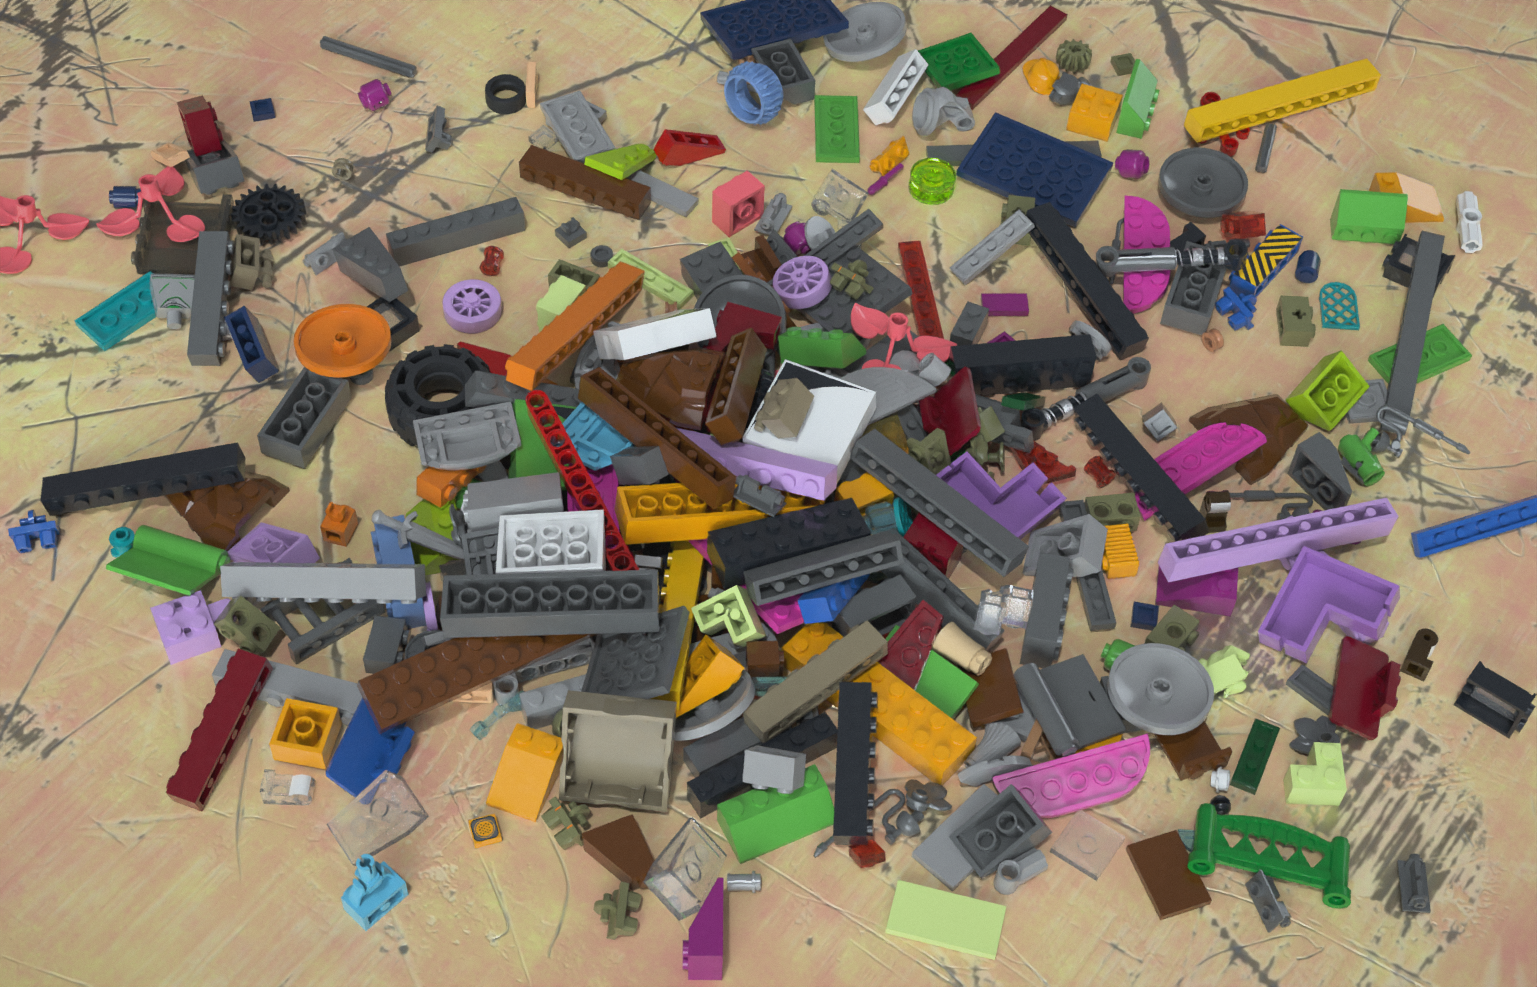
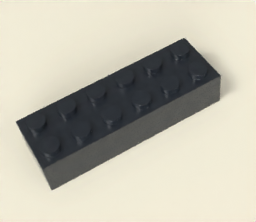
M1090 334L951 346L948 366L951 368L947 381L962 368L968 367L971 370L975 394L980 396L1028 391L1036 392L1050 389L1058 390L1073 387L1081 388L1091 382L1096 352Z
M848 498L774 517L708 531L707 554L723 588L727 589L736 585L746 584L743 571L870 536L871 531L853 498Z

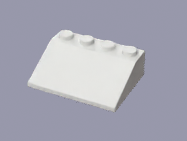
M604 510L500 516L496 574L606 571Z

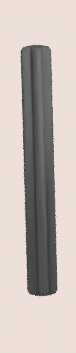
M323 36L322 40H320V47L322 49L413 78L417 73L415 65L327 36Z

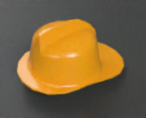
M1040 58L1029 60L1023 65L1022 70L1031 89L1042 95H1050L1054 89V82L1060 79L1059 68L1056 63Z

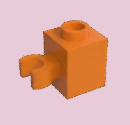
M329 502L325 510L326 516L320 526L323 541L347 547L358 525L356 510L347 505Z

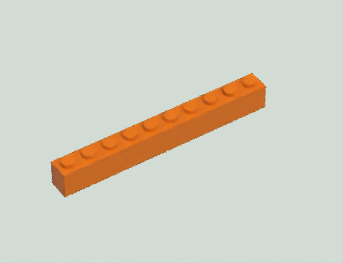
M621 261L613 268H610L608 273L600 277L582 296H578L574 303L568 305L565 311L557 315L549 325H545L539 334L534 335L531 341L522 346L514 356L508 358L505 366L507 370L506 381L533 391L594 335L593 331L599 330L642 290L645 271Z

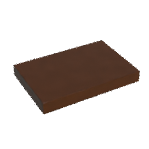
M1007 648L991 652V663L984 673L979 676L972 671L968 672L958 665V669L979 683L966 702L973 728L1024 713Z
M1177 830L1127 845L1126 852L1160 920L1211 904L1212 899L1199 874L1191 872L1187 867L1189 854Z

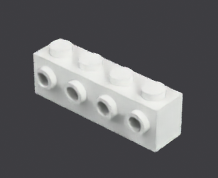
M916 49L898 56L864 107V112L875 125L883 122L889 123L894 119L926 70L928 63Z

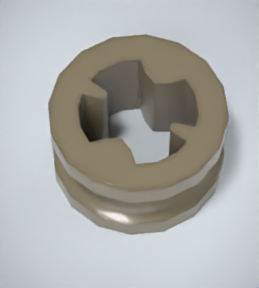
M338 158L334 162L332 174L337 179L348 180L352 176L354 165L348 159Z

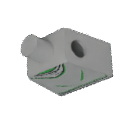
M150 275V291L156 317L167 318V327L170 329L181 328V318L188 319L191 316L195 275Z

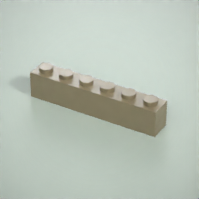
M868 620L861 625H855L850 629L848 635L841 640L833 641L828 646V649L820 655L812 656L804 667L799 670H793L786 680L779 685L771 686L760 699L752 700L749 707L743 712L744 723L762 743L773 739L839 690V682L852 681L886 656L888 641Z

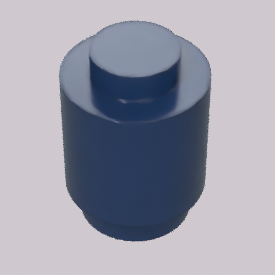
M114 186L113 190H109V203L114 204L115 209H137L139 199L137 193L141 192V189L137 188V186Z
M1306 250L1298 257L1295 276L1300 282L1312 283L1317 280L1321 259L1317 252Z

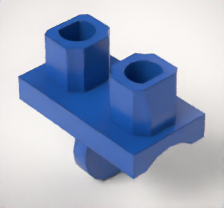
M1230 287L1224 289V296L1215 303L1216 310L1222 316L1229 311L1234 313L1228 317V323L1234 331L1244 326L1247 330L1253 328L1254 324L1251 320L1253 318L1252 313L1257 310L1254 306L1257 298L1253 294L1245 296L1244 293L1237 296Z
M28 510V518L19 519L20 527L8 528L9 536L19 553L32 551L31 539L40 538L42 548H54L57 546V535H60V527L57 526L55 520L47 522L46 515L36 516L34 510Z

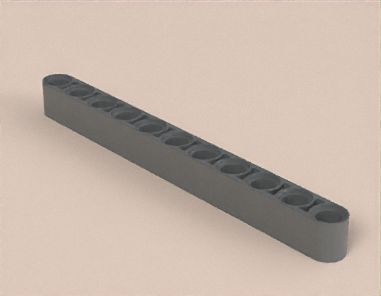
M1423 230L1420 233L1385 401V405H1390L1408 416L1411 414L1445 238L1444 235ZM1384 410L1382 419L1399 428L1404 436L1409 421L1390 410ZM1381 424L1380 430L1397 434L1395 431Z

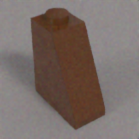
M633 814L581 833L584 851L620 881L629 883V888L632 891L639 888H649L658 881V868Z

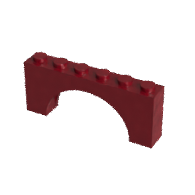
M727 301L724 310H720L717 316V325L714 327L716 337L708 339V345L704 344L702 348L727 352L731 336L752 328L766 348L774 349L778 336L781 333L782 317ZM715 377L706 399L707 414L701 430L711 432L705 422L717 386Z

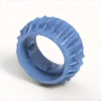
M746 61L729 71V76H727L724 85V96L728 107L738 119L745 123L762 125L774 119L778 115V111L781 110L783 89L778 77L769 67L761 63ZM746 81L757 91L761 106L750 95Z

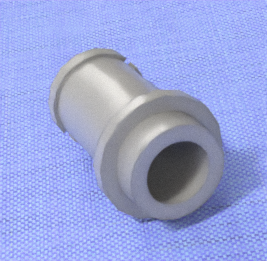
M752 871V874L727 873L728 892L752 890L753 893H756V890H761V874H756L755 871Z

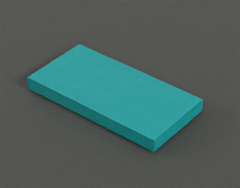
M149 271L74 320L76 326L101 349L106 351L156 318L150 291V275L154 273Z

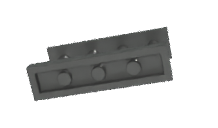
M348 558L338 563H352V560ZM280 598L268 602L261 608V612L273 622L276 621L291 640L288 643L290 656L297 665L372 621L375 616L384 614V604L376 603V599H368L366 603H356L350 608L344 609L340 602L329 603L328 599L323 598L336 614V616L326 622L321 621L308 602H304V598H296L292 602H280ZM298 608L314 628L303 635H300L286 618L287 614Z

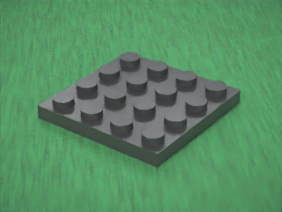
M857 247L850 250L846 256L835 261V263L848 269L850 262L853 263L856 260L866 262L869 274L864 279L866 284L874 288L870 294L863 292L855 300L844 292L849 285L847 283L841 292L831 287L829 294L818 304L796 310L813 324L819 323L824 328V332L843 330V333H852L854 335L855 332L851 326V312L855 303L886 313L913 294L911 287ZM832 262L828 267L831 277H833V275L835 274V272L831 269V266L834 264V262Z
M681 606L659 613V632L598 634L581 692L650 699L670 693L690 613L687 608Z

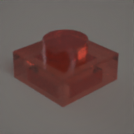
M874 839L868 840V845L849 846V856L860 868L872 867L875 864L886 861L885 851Z

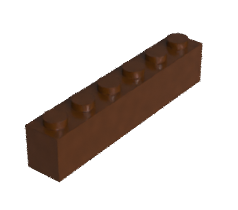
M533 145L529 147L519 161L520 178L601 206L607 210L615 211L627 217L640 220L651 203V187L626 178L620 180L584 165V163Z
M752 328L731 336L705 422L721 446L729 442L734 443L743 437L766 355V347Z

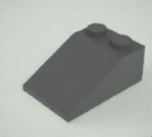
M225 140L220 142L222 150L195 156L192 149L187 150L190 158L186 159L185 162L201 194H213L219 188H234L239 183L244 182L238 156Z
M1320 432L1298 444L1287 474L1324 510L1347 506L1352 489L1337 448Z
M1011 784L949 837L980 878L983 879L995 872L1002 861L1013 860L1035 848L1053 832L1024 795Z

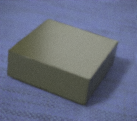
M1131 53L1112 56L1110 62L1117 75L1122 76L1132 74L1135 59Z

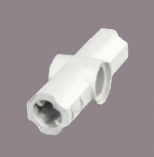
M1465 191L1456 197L1458 215L1456 230L1460 234L1461 248L1465 250V253H1474L1482 248L1480 228L1482 214L1478 210L1477 196L1473 192Z

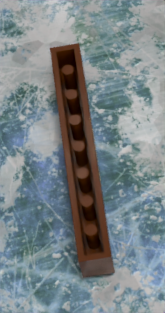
M598 367L580 376L578 399L635 446H659L667 471L715 510L733 499L737 476L602 368Z

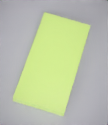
M898 880L885 933L995 960L1006 906Z

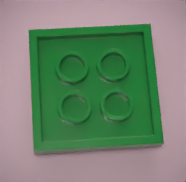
M972 33L918 50L928 63L925 72L937 88L945 87L952 91L1000 74L999 65Z

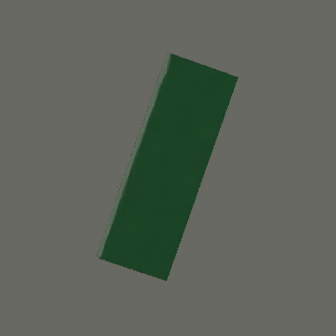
M1021 392L1002 396L1001 405L1018 410H1027L1043 406L1046 397Z
M1255 718L1230 782L1231 786L1253 795L1256 794L1279 733V727Z

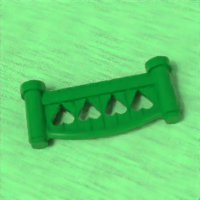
M1208 803L1201 804L1197 809L1193 851L1188 855L1187 864L1191 872L1199 875H1209L1215 871L1216 863L1254 873L1262 870L1266 876L1323 889L1322 900L1329 907L1340 909L1346 908L1351 904V890L1348 888L1350 844L1347 838L1336 836L1329 842L1301 828L1272 819L1246 815H1219L1215 806ZM1226 828L1231 832L1238 831L1243 835V838L1232 848L1229 846L1221 829ZM1254 835L1258 839L1266 838L1270 845L1260 854H1257L1248 836ZM1275 842H1281L1284 845L1291 844L1296 848V852L1285 861L1275 846ZM1307 848L1311 852L1318 851L1323 855V858L1314 867H1311L1302 853V849Z

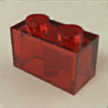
M1240 211L1222 214L1220 222L1221 231L1225 237L1237 239L1266 236L1265 213Z

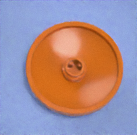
M337 304L319 309L307 316L299 324L294 334L295 353L300 363L308 370L326 377H350L369 371L383 361L391 347L390 327L386 319L377 311L356 304Z

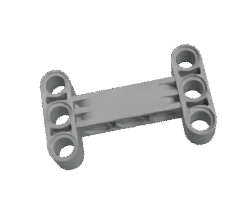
M597 635L494 681V695L498 705L504 708H511L519 702L518 683L589 664Z

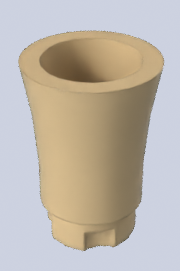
M954 622L948 623L940 631L932 647V650L937 654L960 665L968 672L972 671L977 676L984 673L992 660L991 654L965 634Z

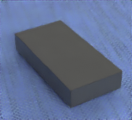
M1302 664L1289 677L1286 685L1326 715H1329L1334 687Z

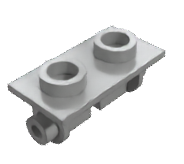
M784 193L776 194L774 200L771 199L757 223L755 231L770 235L773 229H775L778 233L792 208V205L787 204Z
M343 232L332 236L329 241L310 254L305 255L303 263L306 267L311 266L315 275H318L336 262L332 248L339 245L341 241L346 240Z

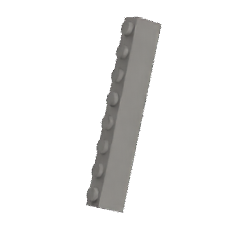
M231 562L220 566L222 597H232V599L241 595L246 600H248V597H256L258 602L271 601L272 598H280V602H292L296 598H304V602H318L320 598L328 599L329 603L343 602L344 599H352V603H366L368 599H376V603L379 604L391 603L392 600H401V604L417 603V599L426 596L425 564Z

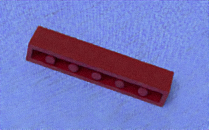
M238 648L235 655L229 659L227 671L223 679L218 681L215 695L211 703L206 705L203 711V719L199 727L194 729L187 751H184L180 756L179 767L175 775H172L167 782L166 794L174 802L201 812L203 811L273 669L267 658Z

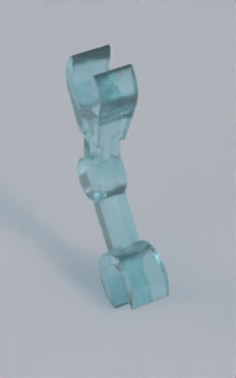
M525 691L518 692L506 704L496 706L484 721L476 722L470 728V731L475 737L482 740L489 733V727L499 718H502L510 711H521L519 693Z

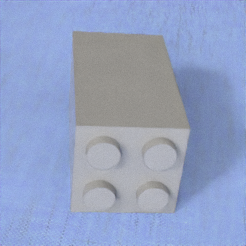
M559 472L468 484V494H463L465 506L463 508L465 523H468L467 533L499 528L501 515L565 512Z

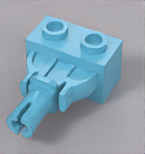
M363 854L361 856L362 861L359 858L356 861L357 869L354 874L358 880L353 879V885L345 890L341 901L344 910L367 931L409 894L406 882L384 861L381 864L374 861L373 856L370 854Z

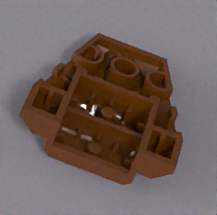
M706 348L658 351L626 359L623 361L616 380L655 412L670 418V423L679 427L701 430L707 414L706 399L715 374L721 373L727 352Z
M1278 394L1208 407L1189 418V422L1198 431L1217 423L1226 422V425L1241 426L1242 423L1259 430L1266 436L1267 442L1238 460L1235 470L1250 486L1267 477L1273 471L1275 464L1283 459L1285 452L1290 447H1293L1308 428V424Z
M245 471V481L164 496L177 513L185 518L189 528L197 533L202 543L229 551L241 540L238 530L264 503L274 508L290 490L289 487L270 476Z

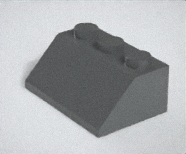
M791 39L751 49V53L757 63L766 65L778 77L783 89V99L794 105L814 100L816 80Z

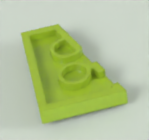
M635 144L586 156L584 165L623 180L655 160L656 153L645 144Z

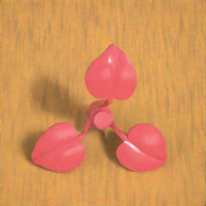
M167 166L156 176L147 174L139 178L138 183L141 192L137 193L139 197L137 213L132 209L122 208L110 213L101 222L96 223L101 231L114 236H124L134 232L140 226L138 218L141 217L144 198L148 202L160 201L173 223L166 231L167 236L172 241L186 242L199 237V231H205L203 221L196 216L184 215L177 221L162 198V195L172 196L177 194L185 186L183 177L174 166Z
M22 195L16 200L0 196V225L8 226L14 221L19 222L17 248H0V272L6 274L19 273L27 269L31 264V254L27 251H21L24 223H31L38 216L43 226L49 228L48 233L50 236L67 240L78 236L89 224V219L72 214L57 213L50 215L46 222L41 214V210L36 209L35 199L32 196Z
M857 303L852 308L851 326L857 335L866 339H873L878 333L884 335L887 331V335L891 339L885 362L872 359L865 362L862 369L888 367L901 370L899 366L889 363L895 341H900L905 335H907L911 350L917 352V358L920 362L929 353H934L939 359L946 362L949 358L950 347L957 346V343L933 336H919L913 341L910 333L911 327L907 326L908 317L905 314L896 312L888 317L879 310L867 308Z

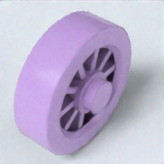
M800 256L785 262L778 268L774 274L772 285L788 308L804 309L818 304L829 294L832 287L830 284L832 277L826 263L822 259L814 256Z
M471 279L458 282L451 286L443 297L442 304L446 322L453 329L463 333L486 331L499 321L502 314L501 297L498 290L490 283L482 280Z

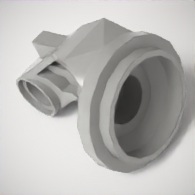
M945 87L923 89L916 97L912 111L913 126L917 133L922 136L930 135L939 125L948 120H951L959 131H968L975 126V120L971 107L968 104V99L956 97Z
M902 350L892 354L889 363L899 366L903 371L921 377L934 387L944 382L951 371V368L934 353L927 354L920 362L917 354Z

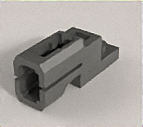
M975 394L977 407H981L984 410L992 406L1005 430L1004 433L993 439L992 442L999 444L1004 442L1005 446L1031 453L1034 448L1033 434L1031 430L1021 427L1019 410L1004 407L1000 401Z

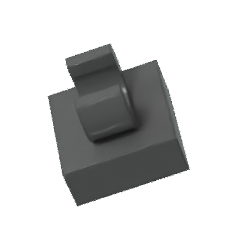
M572 217L570 221L562 223L560 227L555 229V236L568 248H571L585 240L587 232Z

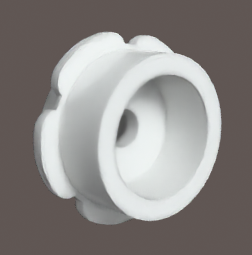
M1219 767L1217 771H1212L1211 787H1215L1217 793L1228 791L1230 770H1224L1222 767Z

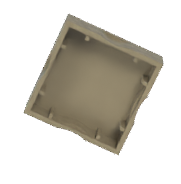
M568 690L562 716L561 741L564 755L560 767L559 800L589 804H617L628 808L667 812L671 794L677 702Z

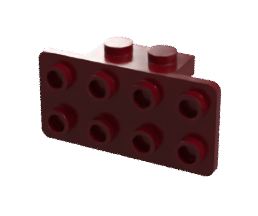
M968 367L962 368L935 393L934 398L929 395L919 400L924 431L929 435L936 428L943 430L950 456L958 452L968 440L979 433L981 423L971 370Z
M1345 636L1341 640L1329 720L1333 724L1366 739H1376L1378 737L1380 718L1389 711H1393L1398 703L1396 694L1397 687L1401 681V676H1399L1400 664L1392 660L1389 662V656L1385 652L1350 636Z

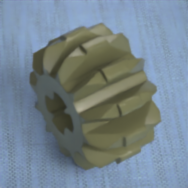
M1074 39L1071 42L1065 40L1057 49L1056 63L1059 64L1060 69H1065L1066 72L1072 71L1075 74L1076 71L1083 73L1084 69H1088L1091 63L1092 50L1089 49V44H1082V40L1079 42Z

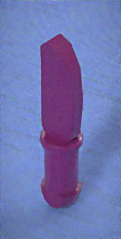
M899 163L885 176H881L879 180L867 189L868 194L875 195L880 189L887 186L888 181L896 176L904 168V165Z

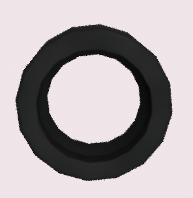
M502 74L491 78L485 85V99L488 108L499 114H512L521 110L526 104V86L519 77L511 74ZM503 90H511L517 93V95L511 98L494 96V94Z

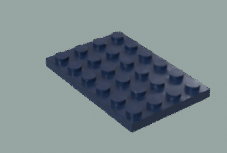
M744 0L700 12L702 22L732 60L743 59L746 56L753 55L751 53L752 48L791 39L793 43H801L804 40L819 38L830 33H838L849 28V21L831 0Z
M995 112L958 167L956 176L1006 198L1009 195L1035 198V207L1050 202L1058 210L1064 222L1076 228L1110 173L1113 162Z

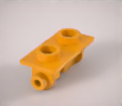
M902 136L899 140L891 141L889 146L882 151L883 155H878L870 162V169L873 172L879 171L882 176H885L909 155L905 137Z

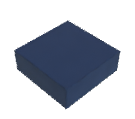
M271 98L249 101L254 122L275 118Z
M1134 601L1130 627L1152 631L1158 622L1159 606Z

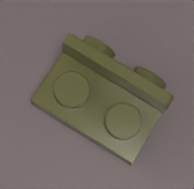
M936 428L922 441L911 437L907 440L909 455L935 475L948 465H951L946 436L943 430Z

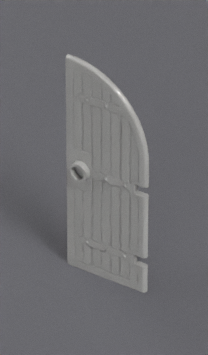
M888 367L864 368L839 378L876 392V410L868 425L937 391L933 385L917 375Z

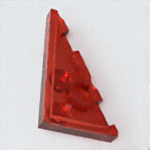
M1035 441L1031 453L1009 447L1022 471L1034 463L1048 478L1044 484L1076 475V468L1073 465L1067 467L1058 461L1056 454L1047 451L1045 447Z

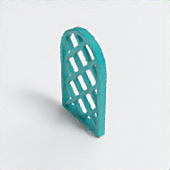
M1330 282L1324 285L1319 294L1322 328L1359 330L1360 323L1355 291L1350 286L1340 282ZM1330 287V288H1332L1334 291H1332L1331 293H1329V292H1327L1325 289H1327V288ZM1343 288V289L1347 290L1348 293L1345 294V293H1343V292L1340 291V290ZM1339 293L1343 297L1338 300L1333 295ZM1331 298L1335 303L1330 305L1326 300ZM1347 299L1351 304L1346 306L1342 301ZM1338 304L1344 308L1340 312L1334 308ZM1332 310L1336 315L1331 317L1327 312ZM1348 311L1352 316L1347 318L1343 313ZM1340 316V317L1343 318L1345 321L1342 322V323H1339V322H1338L1337 320H1335V319Z
M897 497L894 499L895 521L899 534L904 537L913 523L910 504Z

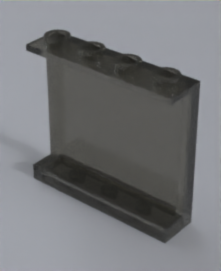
M223 194L221 204L165 202L177 221L184 215H193L203 221L205 231H228L230 237L233 224L231 213H233L232 206H234L231 194ZM146 200L144 203L145 214L144 217L140 218V234H137L135 239L136 250L132 251L131 262L132 265H135L137 274L145 275L151 271L154 274L195 275L199 237L186 242H175L169 239L166 231L173 223L160 201L148 202Z

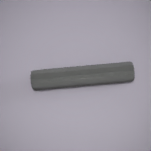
M1267 123L1265 125L1255 167L1257 172H1267L1277 130L1276 124Z

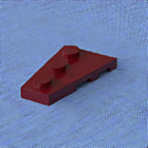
M922 600L888 641L887 655L877 662L916 691L944 616L926 601Z

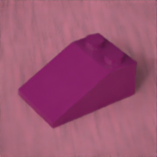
M1158 565L1155 605L1167 607L1176 605L1181 609L1231 617L1237 600L1238 568L1168 582Z
M717 878L689 928V940H683V969L688 970V980H722L724 878Z

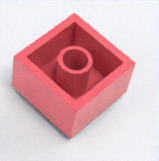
M747 170L735 176L727 183L718 186L712 191V222L728 237H731L759 220L764 213L765 185Z

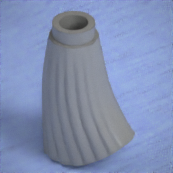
M987 724L983 739L968 756L967 760L964 761L965 767L968 768L985 760L989 762L995 759H1002V756H1007L1021 745L1018 734L1006 724Z

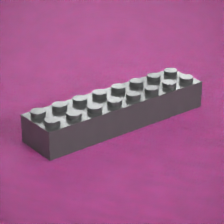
M658 570L446 575L443 577L440 615L444 638L659 632Z

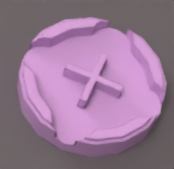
M430 581L425 582L426 596L422 597L427 630L430 631L438 630L431 585Z

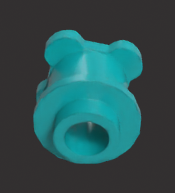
M119 527L111 532L109 541L114 547L110 550L113 557H119L133 548L135 535L130 528Z

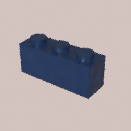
M245 306L224 317L245 370L258 383L279 372L258 319Z

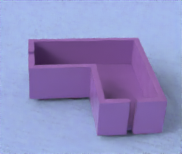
M965 452L952 462L950 466L948 465L936 474V476L1020 540L1055 513L1067 499L1052 482L1044 489L1040 496L1037 494L1048 478L1034 463L1026 467L1001 488L968 452Z
M1303 546L1258 630L1259 641L1280 652L1285 648L1287 655L1305 663L1310 659L1329 621H1333L1378 641L1388 622V616H1391L1400 599V586Z

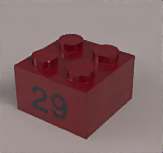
M203 95L177 102L187 140L195 156L222 150L220 142L224 140L220 128L214 122L218 121L211 102H206Z

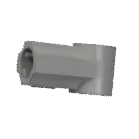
M1032 848L1013 860L1002 861L999 864L993 881L995 889L1004 895L1012 894L1019 885L1047 870L1048 864L1044 854L1040 849ZM1003 875L1010 876L1012 880L1006 879Z

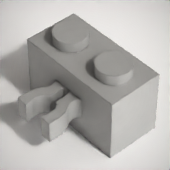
M758 745L745 750L743 782L751 783L752 787L756 789L773 787L777 788L779 793L791 794L794 790L804 786L806 754Z

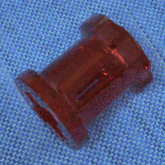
M487 246L484 250V261L481 262L479 268L484 275L497 276L500 272L499 264L504 258V252L499 247Z
M1101 456L1091 458L1084 466V471L1087 474L1090 473L1095 478L1096 484L1100 488L1110 484L1116 476L1115 471L1109 470L1103 463Z

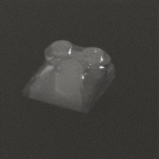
M832 168L813 197L811 206L819 215L826 216L830 214L848 224L856 218L869 193Z

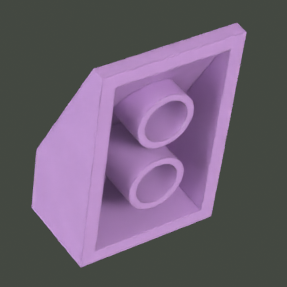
M262 522L228 551V556L234 562L315 563L320 559L308 535Z

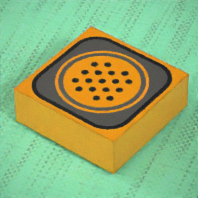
M495 814L468 820L475 848L502 841Z

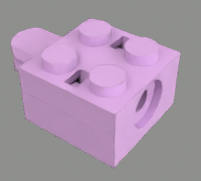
M200 590L190 596L186 595L150 608L171 665L221 647L216 631L217 627L213 624L230 599L226 598L206 605ZM233 615V621L236 622L237 617Z

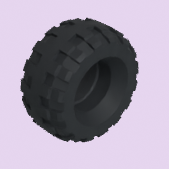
M444 344L441 347H434V345L425 346L421 351L417 352V350H414L407 354L405 360H400L391 371L385 386L386 410L393 430L397 431L400 438L410 446L417 445L418 448L413 420L475 409L465 406V384L475 370L490 373L489 366L479 356L475 357L472 351L465 348L457 349L454 348V345ZM448 389L460 392L456 397L442 402H434L422 398L424 395L436 390Z

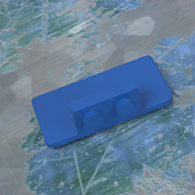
M362 698L329 763L326 776L359 801H369L378 781L394 777L399 772L401 760L410 749L411 739L415 732L408 726L404 727L405 722L379 734Z

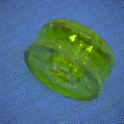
M938 158L921 159L913 164L910 170L909 192L913 198L921 203L928 205L945 203L954 193L956 171L952 165Z

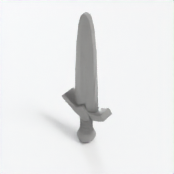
M376 510L373 513L372 522L374 524H384V526L398 530L397 538L400 549L407 546L408 540L465 561L463 548L460 545H456L454 541L413 522L418 516L416 511L409 514L404 522L397 521V519L392 517L390 518L381 510Z

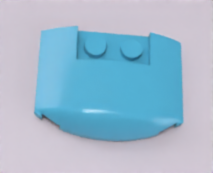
M583 402L562 423L584 466L595 471L611 465L610 456L627 447L635 446ZM559 443V444H556V445H554V446H555V447H559V446H562L563 444H560V443Z

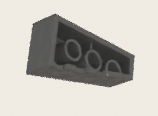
M370 227L349 239L341 241L339 245L332 248L342 273L388 302L408 291L401 268Z

